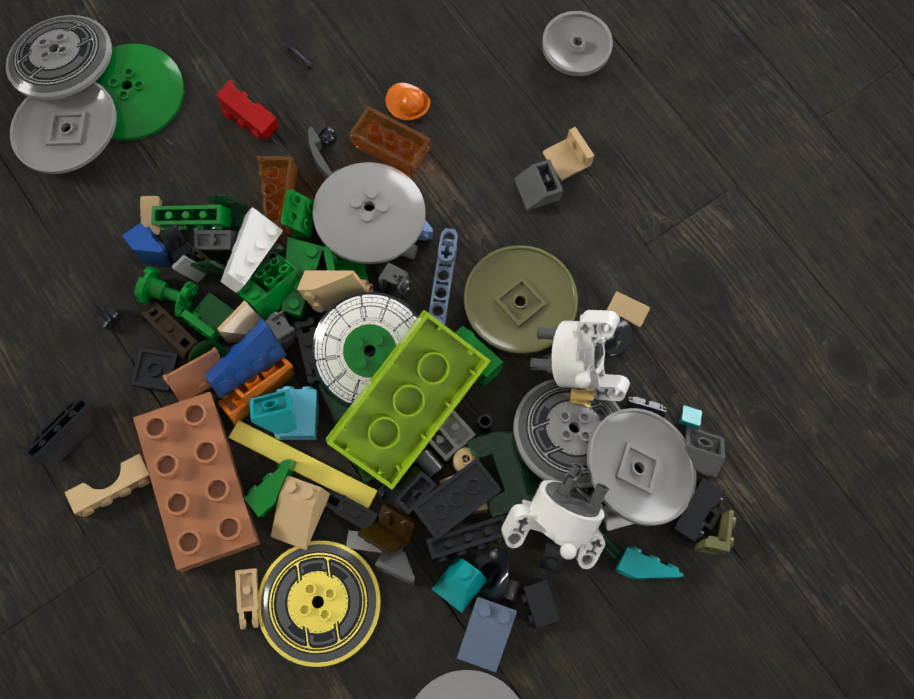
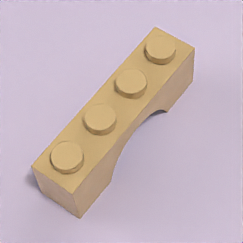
M138 454L122 462L118 479L114 484L105 489H93L89 485L82 483L64 492L74 514L83 517L89 516L94 513V509L110 505L113 499L129 495L132 489L148 485L151 479L145 458Z

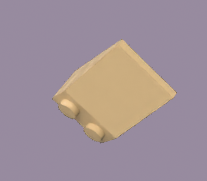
M305 270L297 289L317 312L328 311L334 304L353 294L370 292L354 271Z
M287 475L279 493L271 537L307 550L330 493L322 487Z

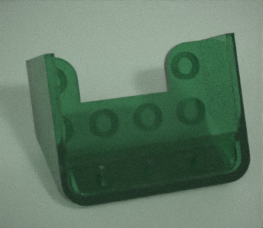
M497 431L467 441L466 448H469L470 453L474 457L493 456L505 491L497 494L489 501L490 519L501 515L507 517L511 508L514 505L522 504L523 500L532 502L541 481L539 476L521 458L516 447L513 431Z

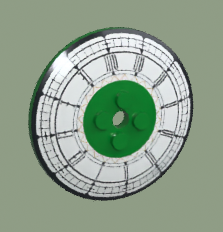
M380 292L353 294L334 304L320 320L312 343L314 368L325 389L340 402L351 406L419 317L418 314L402 300ZM368 345L375 347L376 352L372 357H368L365 354V348Z

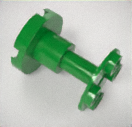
M148 266L143 270L146 274L143 278L139 277L134 291V296L138 298L137 302L147 304L152 298L161 301L167 298L176 302L175 315L178 318H181V314L185 309L189 312L192 311L194 307L192 301L198 291V285L189 281L181 291L170 288L168 282L160 280L161 273L158 268Z

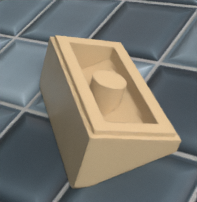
M616 292L607 311H613L618 316L626 319L627 322L641 327L650 307Z

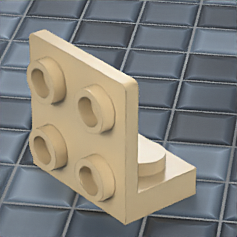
M576 127L569 130L567 139L543 151L546 160H551L560 181L591 166L594 159L593 152Z

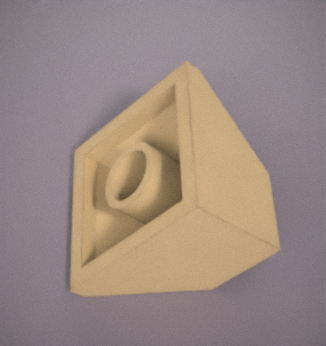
M243 301L217 330L225 342H240L245 337L244 335L257 325L261 317L248 303Z

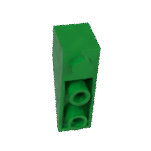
M283 460L274 473H268L262 479L263 482L259 486L256 485L247 492L248 495L244 499L258 517H266L277 507L279 493L287 475L292 476L297 464L295 460Z

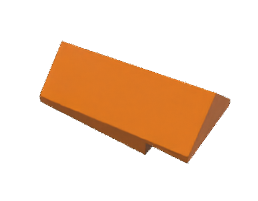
M283 357L217 402L234 426L238 420L241 421L250 413L251 398L274 393L294 376L292 364Z

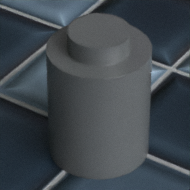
M423 449L414 461L430 479L434 478L445 467L430 449Z

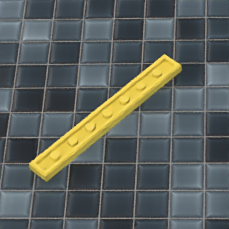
M239 420L229 436L231 440L278 464L285 459L295 460L297 464L294 472L341 496L345 495L368 509L378 492Z

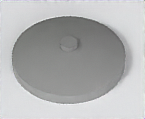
M570 11L556 16L546 26L542 39V49L547 61L558 71L572 76H585L600 70L609 60L613 47L612 35L607 25L595 15L582 11Z

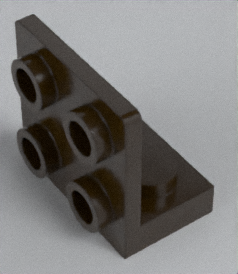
M386 502L382 504L378 521L360 530L358 536L364 539L365 542L380 549L381 552L391 555L413 542L419 521Z

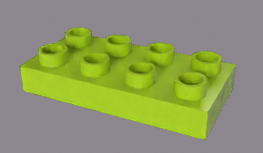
M423 310L326 437L327 444L393 490L491 360L427 311Z

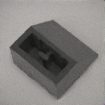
M550 159L531 165L514 178L527 211L561 200L563 189Z

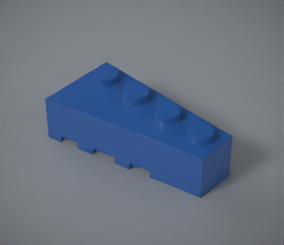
M262 318L252 330H249L244 335L245 337L238 344L231 348V351L225 357H222L205 374L220 398L286 356L278 340Z

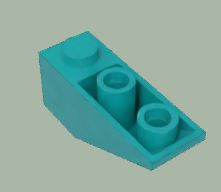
M634 546L626 547L623 550L615 568L616 572L632 580L678 579L684 575L679 572L678 567L671 564L666 566L660 563L661 560L653 555L648 557L641 554L642 550Z

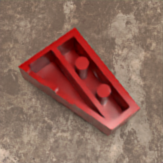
M229 80L216 95L223 116L228 120L232 119L241 129L250 131L251 135L256 139L260 138L266 141L278 128L276 117L259 103L255 104L247 98L248 94L245 91L239 92L234 87L235 83Z

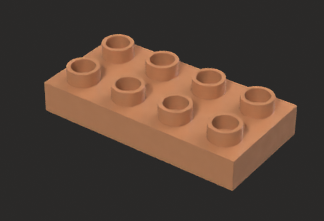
M207 392L133 417L176 570L184 572L260 545L248 503L244 499L245 493L213 394Z

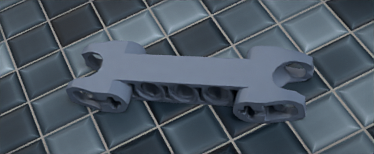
M445 228L440 236L429 314L444 325L446 323L458 240L456 230ZM452 234L455 239H444V236ZM441 275H445L448 277V279L441 280L439 279V277ZM444 293L446 296L443 298H438L436 294ZM439 310L443 312V314L440 316H435L433 312Z

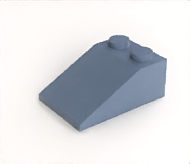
M477 597L457 659L496 672L517 611Z

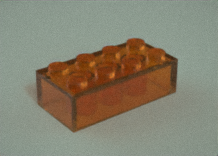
M367 106L349 133L351 145L411 177L415 175L431 150V139L370 106Z

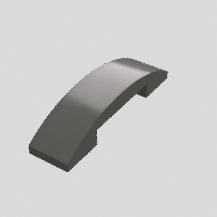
M311 126L308 129V139L312 157L320 173L327 179L339 169L333 172L329 169L319 152L322 149L321 140Z

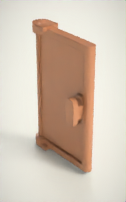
M214 347L211 351L171 373L163 375V379L171 387L179 402L195 397L212 388L210 383H206L209 381L205 374L221 359L218 349Z

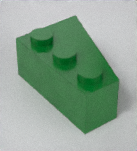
M462 326L455 334L491 360L477 378V381L485 387L501 373L503 361L480 342L470 329Z

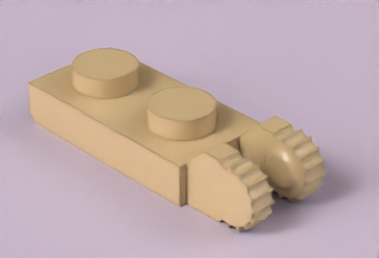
M257 569L235 570L237 612L239 613L240 629H246L245 612L252 611V625L254 628H258L259 598Z

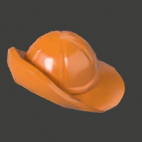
M397 83L390 87L385 100L391 114L401 120L419 119L427 113L430 106L428 95L421 89L407 83Z

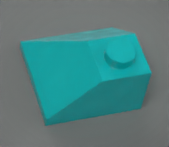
M289 389L250 399L252 423L275 434L289 433L297 429Z
M456 557L432 587V590L462 613L486 583L487 579L467 561Z

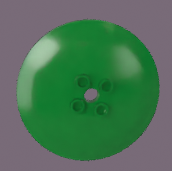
M133 43L112 47L110 62L103 74L95 81L105 88L114 101L117 120L112 139L117 140L141 139L160 131L176 116L184 97L183 78L175 62L161 50L144 44ZM132 84L130 89H123L125 85Z

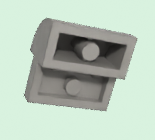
M453 410L429 443L445 461L453 458L457 450L469 443L476 434Z

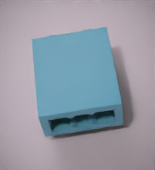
M291 386L277 389V392L289 389L297 429L289 433H274L276 439L317 440L319 394L317 389L308 386L302 387V389H294Z

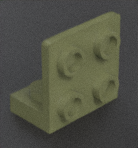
M729 510L721 514L718 520L716 537L708 536L695 543V551L719 556L732 549L734 538L731 537V534L736 524L734 511Z

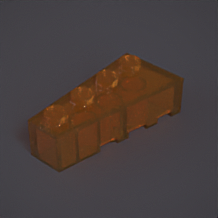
M257 156L264 216L282 229V234H289L290 228L281 224V216L287 190L292 189L295 191L298 166L293 157Z

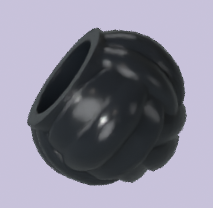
M325 127L318 135L321 144L324 146H332L337 141V134L331 127Z

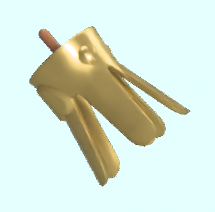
M571 388L570 394L565 393L564 395L570 396L569 403L580 404L592 409L591 403L588 401L594 400V397L591 395H593L592 391L595 389L579 390Z

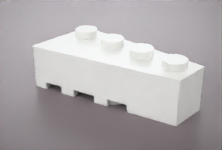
M253 207L244 216L243 224L221 279V282L235 293L246 284L283 232L282 229Z

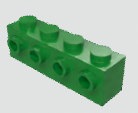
M222 205L152 206L151 225L159 227L160 231L177 224L180 231L184 232L189 231V228H194V230H206V228L223 230V228H230L231 209Z

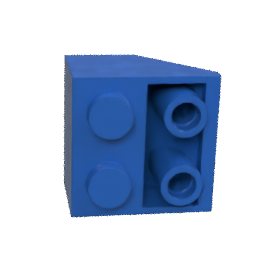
M139 223L122 235L143 264L172 265L168 259L171 255L149 226L145 228L142 223Z

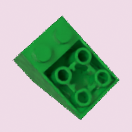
M277 255L261 270H258L237 294L266 321L271 314L280 308L299 270L281 255Z

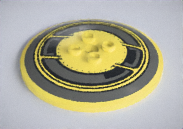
M310 541L307 550L295 546L283 553L270 566L259 588L258 619L261 630L269 644L286 659L310 667L337 664L357 653L371 637L380 613L381 598L379 585L368 563L351 548L331 541ZM317 596H321L324 600L321 608H315L312 604L313 599Z

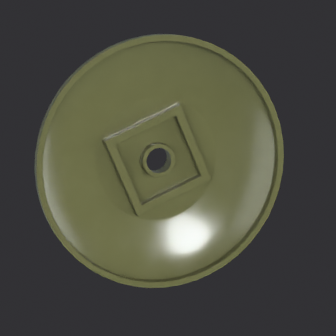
M516 245L495 250L477 263L466 282L464 306L469 323L477 335L486 343L496 349L512 354H532L553 346V340L537 338L538 327L554 328L559 326L562 321H574L578 307V294L572 275L560 260L539 248ZM522 298L525 300V305L518 306L515 300Z

